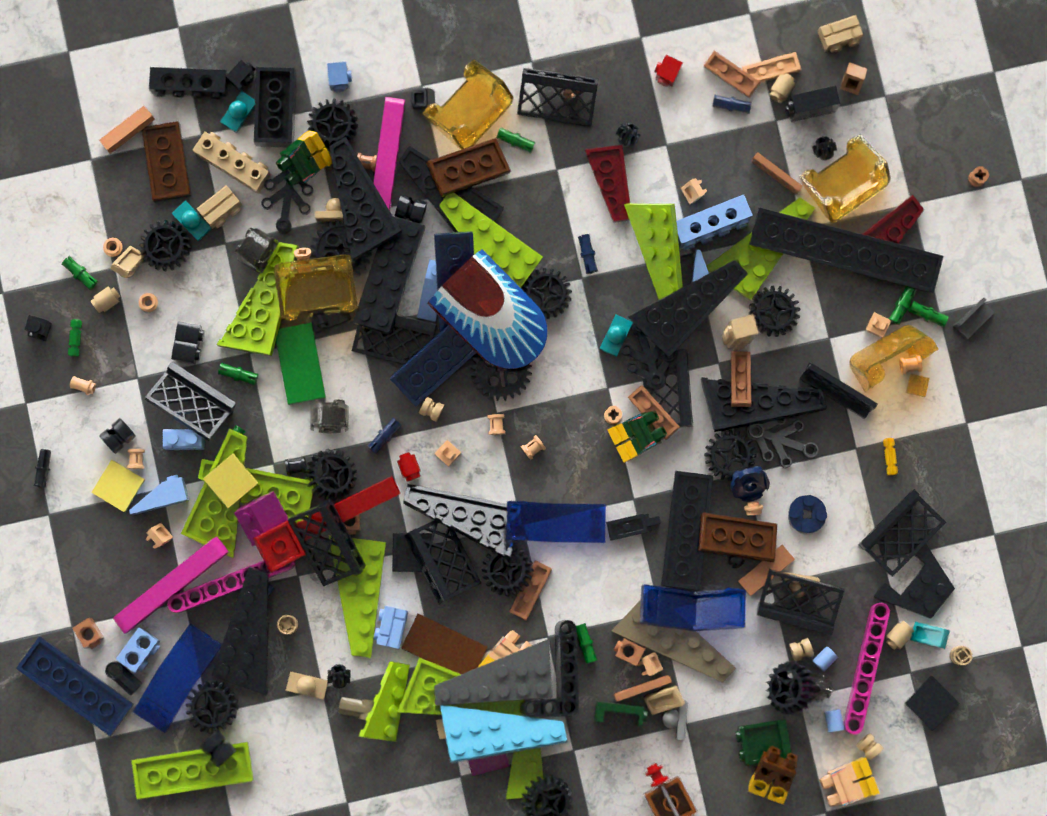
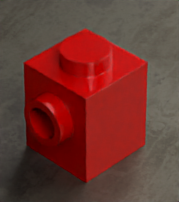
M665 55L663 62H658L654 70L657 73L655 79L662 86L668 87L669 85L672 87L682 68L683 62Z

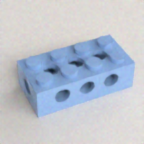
M744 194L678 220L679 250L684 249V251L694 248L698 242L704 244L711 241L712 237L716 235L722 237L729 234L730 230L734 228L740 230L748 226L747 224L753 215ZM726 215L731 216L733 219H728ZM708 222L714 223L715 226H710ZM690 229H695L698 233H693Z

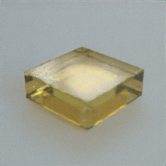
M910 374L906 393L925 397L930 378Z

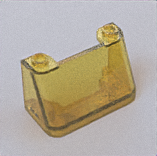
M475 59L464 68L463 75L466 81L442 106L437 103L431 104L422 113L432 125L461 150L475 145L507 111L514 99L505 82Z
M861 134L847 142L846 154L822 171L817 173L814 169L805 170L799 176L801 184L831 223L843 218L883 190L891 181L888 162Z
M350 255L329 256L275 265L274 275L281 319L294 320L300 315L301 311L339 307L343 312H352L358 309Z
M906 325L855 353L850 358L849 365L862 389L866 392L884 379L885 371L881 365L882 363L905 350L909 356L919 355L923 360L939 350L934 340L916 327Z

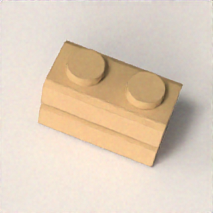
M856 15L822 26L818 30L825 52L831 50V53L841 50L842 46L849 45V47L855 46L860 43L859 41L863 37Z
M226 185L200 205L197 210L213 229L225 224V219L228 216L238 214L242 204Z

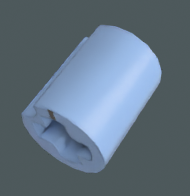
M826 646L812 661L819 669L825 672L838 656Z
M841 709L824 712L828 732L845 729Z

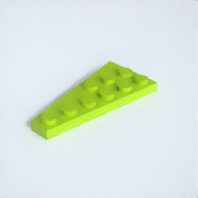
M675 203L625 204V209L660 300L683 287Z
M279 242L267 261L266 268L259 274L258 281L248 292L238 308L234 320L227 326L226 333L216 344L217 346L272 356L297 259L294 256V251L299 249L297 245Z
M202 459L198 475L199 479L203 480L209 474L214 461ZM246 468L257 480L258 484L241 497V503L245 504L274 491L288 518L311 508L312 490L314 487L313 485L311 487L307 486L311 482L310 480Z
M352 538L366 567L362 573L355 576L353 574L338 580L337 583L351 655L371 658L386 542ZM331 545L332 553L339 556L341 552L339 547ZM333 559L334 567L336 568L338 560ZM340 561L338 569L345 572L349 571L348 564Z

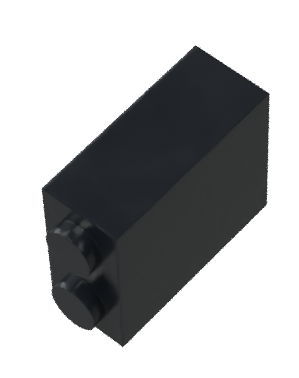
M831 86L791 95L787 106H785L787 117H790L791 122L835 113L841 104L837 87Z

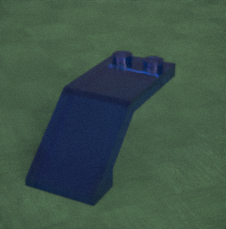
M507 501L506 540L606 543V504H552Z
M647 584L641 586L640 624L687 631L745 628L746 590L728 587L724 590L693 592Z
M189 624L157 669L133 713L166 733L192 688L214 660L222 644L197 627Z

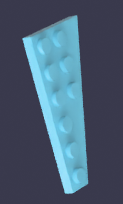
M440 705L451 763L567 743L564 723L562 721Z

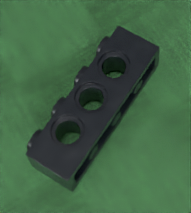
M150 67L149 90L151 94L157 97H165V94H171L177 98H183L184 95H192L193 98L211 96L212 99H222V97H227L228 80L226 75L228 73L226 70ZM167 80H174V84L172 86H165ZM187 80L193 81L191 87H184V83ZM211 81L212 85L209 88H204V82Z

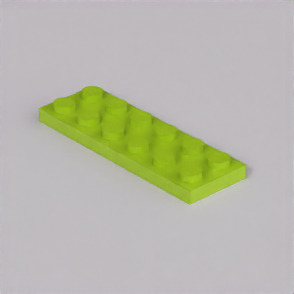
M249 743L231 744L237 751L218 768L210 760L211 755H205L201 749L131 760L137 799L254 781Z

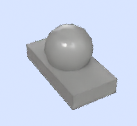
M685 701L683 706L678 707V711L672 709L663 714L662 720L664 725L670 729L676 728L677 740L685 739L687 701Z

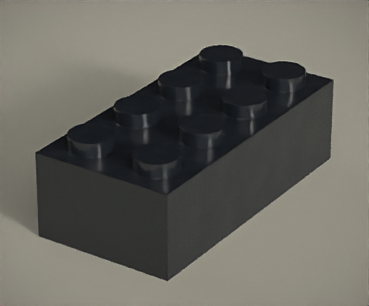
M256 67L254 144L256 147H288L294 142L296 71L294 68Z

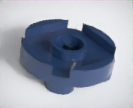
M755 466L742 471H736L732 475L733 479L730 485L735 498L738 497L744 502H751L761 498L765 490L768 491L770 481L762 468Z
M804 495L796 498L790 504L788 520L796 531L814 533L825 524L827 518L826 507L819 498L812 495ZM804 509L812 511L811 519L803 518Z

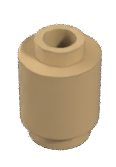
M789 74L780 75L770 89L771 93L769 96L775 101L782 103L796 86L795 79Z
M108 286L96 294L91 303L99 313L102 311L106 312L120 302L118 298L121 296L114 287L111 289Z
M904 621L900 624L897 623L886 635L888 639L886 643L894 650L896 648L901 649L912 637L914 630Z

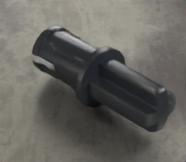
M40 449L38 464L35 467L37 470L34 486L46 488L48 471L51 470L49 469L51 450Z

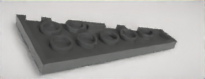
M549 639L434 685L435 705L553 698Z

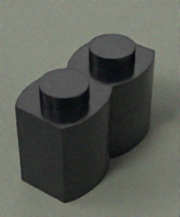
M184 322L177 323L171 356L172 360L196 364V360H200L201 349L198 348L200 341L203 342L205 330H202L201 325Z

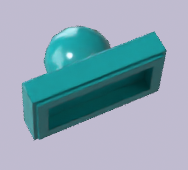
M241 91L235 101L230 104L228 111L220 122L237 133L254 109L255 99Z
M186 200L172 212L173 216L197 241L201 240L212 229Z
M616 314L599 349L617 357L632 326V322Z
M915 622L911 641L942 649L946 648L950 630Z

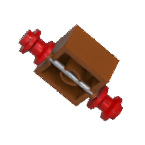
M654 763L646 768L647 772L644 774L651 777L653 781L651 787L654 788L643 794L654 816H691L697 813L678 775L668 780L669 777L663 776L661 772L662 764L657 765V763Z

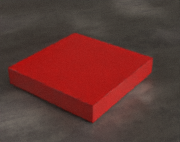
M288 520L253 538L270 573L305 555Z

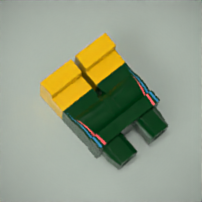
M305 132L288 146L286 150L280 152L281 158L276 162V165L281 171L290 170L291 173L285 176L288 185L294 186L299 182L306 183L325 166L329 167L333 164L332 158L328 150L324 148L325 145L317 132Z
M656 411L640 413L625 422L607 429L615 445L634 437L616 447L624 463L662 443L661 440L668 436L664 427L655 430L652 424L659 420Z

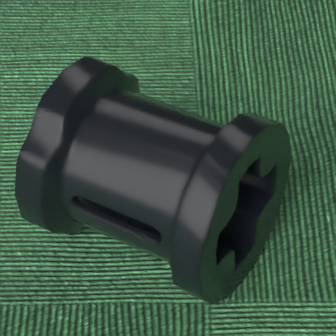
M301 456V459L295 460L285 459L288 476H291L292 473H306L305 469L307 467L304 456Z

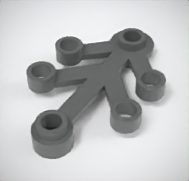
M783 418V423L773 420L763 424L749 425L746 429L747 436L751 440L757 441L762 451V459L766 462L771 461L774 458V454L768 449L764 438L772 441L779 455L780 465L783 468L790 467L792 460L787 456L782 445L802 451L807 458H813L819 452L818 445L813 442L803 444L785 437L794 432H801L804 429V423L801 420L795 421L791 426L776 433L766 430L776 425L782 426L785 424L786 418ZM796 423L801 424L800 430L795 428ZM753 428L759 429L758 435L753 434ZM808 447L813 448L814 451L812 454H809L807 452ZM766 452L771 454L770 459L765 458L764 454ZM783 459H788L789 465L785 466Z

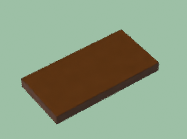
M179 121L146 126L142 129L153 202L191 196Z
M496 138L429 160L426 163L441 197L510 174L511 172Z
M702 513L698 551L774 562L777 524Z
M417 614L401 649L459 674H464L478 668L487 646L421 614Z

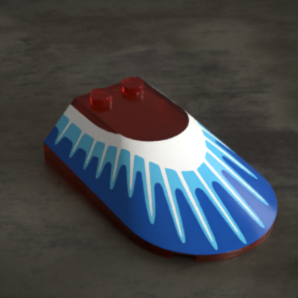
M483 249L473 255L455 272L427 303L475 352L495 367L502 369L522 368L532 363L540 355L546 344L548 330L543 312Z

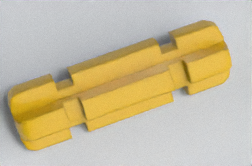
M885 438L883 444L886 447L884 452L886 465H888L886 468L887 475H897L896 450L893 447L895 446L894 438Z

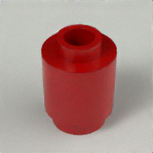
M410 452L400 455V460H397L403 478L408 482L421 477V469L415 454L411 455Z

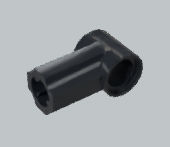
M119 661L110 662L105 668L106 675L113 679L130 696L143 684ZM112 665L119 666L120 673L118 675L111 673Z

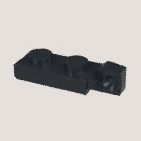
M644 513L606 522L610 541L648 533V531H652L651 526L661 524L659 516L649 518V514Z

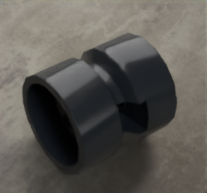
M401 195L394 217L405 220L409 219V221L421 224L427 208V202L419 199L413 201L412 197Z
M121 418L112 424L111 429L107 428L99 435L115 454L124 447V443H129L136 437L134 432Z
M219 730L199 747L205 755H211L210 760L217 768L237 751L230 743H225L226 738Z

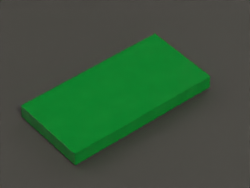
M312 323L279 329L276 344L288 405L326 398Z

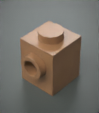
M849 63L840 89L858 95L867 69Z

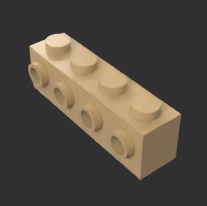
M204 132L192 150L194 154L259 194L264 186V182L270 177L268 167L261 162L258 164L253 162V158L245 152L240 154L231 143L227 142L224 144L215 133L211 132L208 134Z
M754 315L730 320L723 334H721L723 344L727 345L728 349L733 348L734 351L744 349V346L750 344L758 335Z

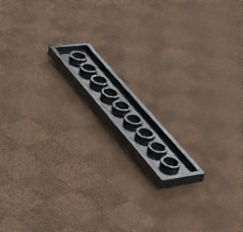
M758 208L749 245L931 293L935 291L944 257L939 254L763 208Z

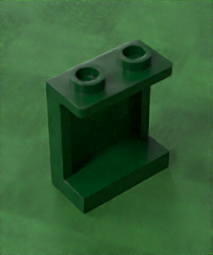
M596 701L595 722H603L604 711L637 714L636 725L642 727L643 723L647 721V711H644L643 706Z
M785 719L738 726V731H735L737 743H741L742 749L739 751L740 762H744L745 766L759 763L763 752H767L771 746L780 750L779 757L783 759L786 758L788 753H791Z

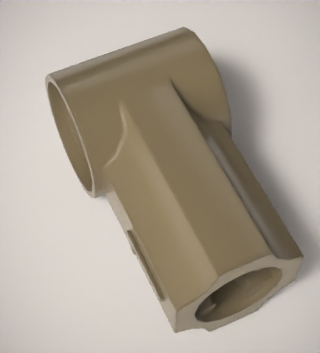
M341 697L338 713L366 720L368 713L372 711L374 702L366 699L357 700Z

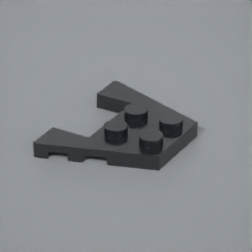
M919 538L917 542H922L923 539ZM925 544L914 555L924 563V566L901 595L887 583H883L874 597L931 619L955 588L927 544Z

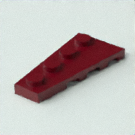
M616 145L585 149L586 156L613 223L630 221L624 206L630 203L623 146Z
M911 195L862 235L898 244L922 214L924 208L914 195Z

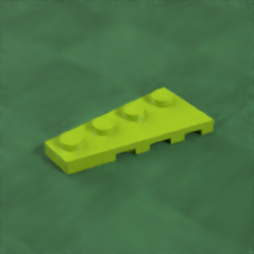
M389 662L380 683L381 689L379 694L373 700L374 706L371 713H368L366 717L367 723L359 736L396 742L401 716L398 709L405 694L410 665Z
M541 747L513 752L506 799L524 798L522 793H527L525 786H532L530 780L537 782V776L543 779Z

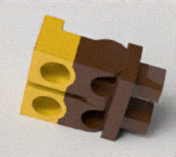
M771 746L767 752H763L757 769L749 781L748 792L765 798L768 791L767 799L784 805L796 775L797 755L788 753L786 758L783 759L779 757L780 750ZM755 786L763 788V790H758ZM773 793L779 794L781 797H777Z

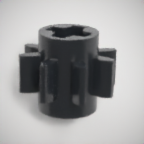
M629 122L625 125L621 124L616 132V135L619 136V143L624 146L635 145L641 135L637 133L638 127Z
M827 136L818 138L815 142L816 145L812 146L814 155L817 158L820 157L821 160L831 159L834 156L833 151H837L836 142H833V139Z
M341 664L334 665L331 670H328L327 683H332V686L337 689L344 688L347 683H350V669L346 670V667Z

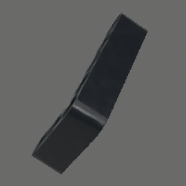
M562 620L555 625L557 698L527 699L522 701L519 709L523 716H573L578 712L577 628L573 621ZM564 624H567L569 627L567 634H564L562 631ZM565 643H567L570 648L567 654L563 651V645ZM565 663L570 665L568 673H565L563 670ZM567 682L571 686L568 693L564 690V685ZM549 702L553 706V709L550 713H548L545 708L547 703ZM567 702L571 704L569 712H566L564 708ZM529 703H532L534 706L531 714L526 709Z

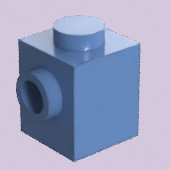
M346 62L327 63L330 90L343 92L349 88V82H352L351 71H348Z

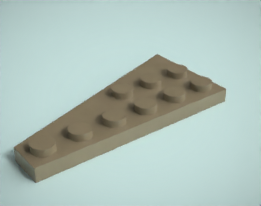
M652 589L639 600L612 630V632L720 682H724L736 669Z

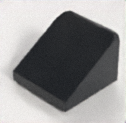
M428 87L412 90V109L435 108V90Z

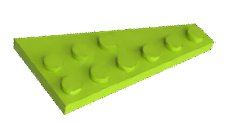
M455 193L446 195L439 205L457 232H473L474 255L483 249L520 288L543 259V256ZM485 269V271L487 272V274H489V276L491 277V279L494 281L495 285L498 287V289H499V290L502 292V294L504 295L503 290H502V288L500 287V285L498 284V282H497V281L494 279V277Z
M799 197L779 213L807 220L815 210V207ZM752 233L706 265L710 273L735 260L748 275L734 290L749 301H751L783 255L782 253L749 245Z
M229 429L210 472L233 453L245 466L248 437ZM204 482L181 534L204 545L213 538L218 537L229 551L227 556L234 558L238 520L234 513L240 507L241 498L227 508L209 485Z
M419 658L398 712L442 715L440 705H435L434 685L461 674ZM524 700L449 704L444 706L522 716L519 707Z

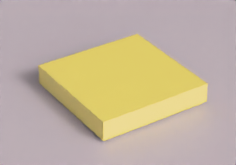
M234 453L203 478L227 508L258 484L257 480Z
M111 460L91 493L121 511L126 512L145 479Z

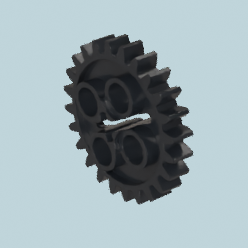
M336 220V225L334 226L329 222V228L322 226L323 232H316L319 238H312L316 245L310 246L315 250L311 253V256L316 257L312 262L313 264L319 263L316 269H323V276L329 273L328 278L330 280L335 276L337 282L340 277H343L346 282L347 276L354 280V273L360 276V269L366 271L364 263L370 264L367 257L372 256L371 252L358 258L352 265L348 266L344 262L346 258L351 257L350 252H342V255H339L337 251L341 247H344L345 251H350L347 245V232L344 222L340 225L339 220ZM331 236L338 237L336 244L328 243ZM325 247H329V248H332V249H335V250H328V251H327V250H325ZM332 254L336 256V259L333 263L326 262V257L328 255Z
M477 352L479 358H472L476 365L470 366V368L475 370V372L470 373L471 376L476 377L472 382L473 384L479 383L476 389L480 390L483 388L482 395L484 396L489 393L490 400L493 396H496V401H499L500 397H503L504 401H506L507 396L514 399V393L516 392L520 396L521 392L519 389L526 390L524 383H530V380L526 378V376H532V373L527 371V369L532 368L530 364L520 368H503L507 370L504 371L505 387H502L500 372H496V370H499V366L488 367L485 364L486 359L479 352ZM509 374L517 376L518 379L515 383L507 381ZM492 376L497 377L499 380L495 386L488 384V379Z

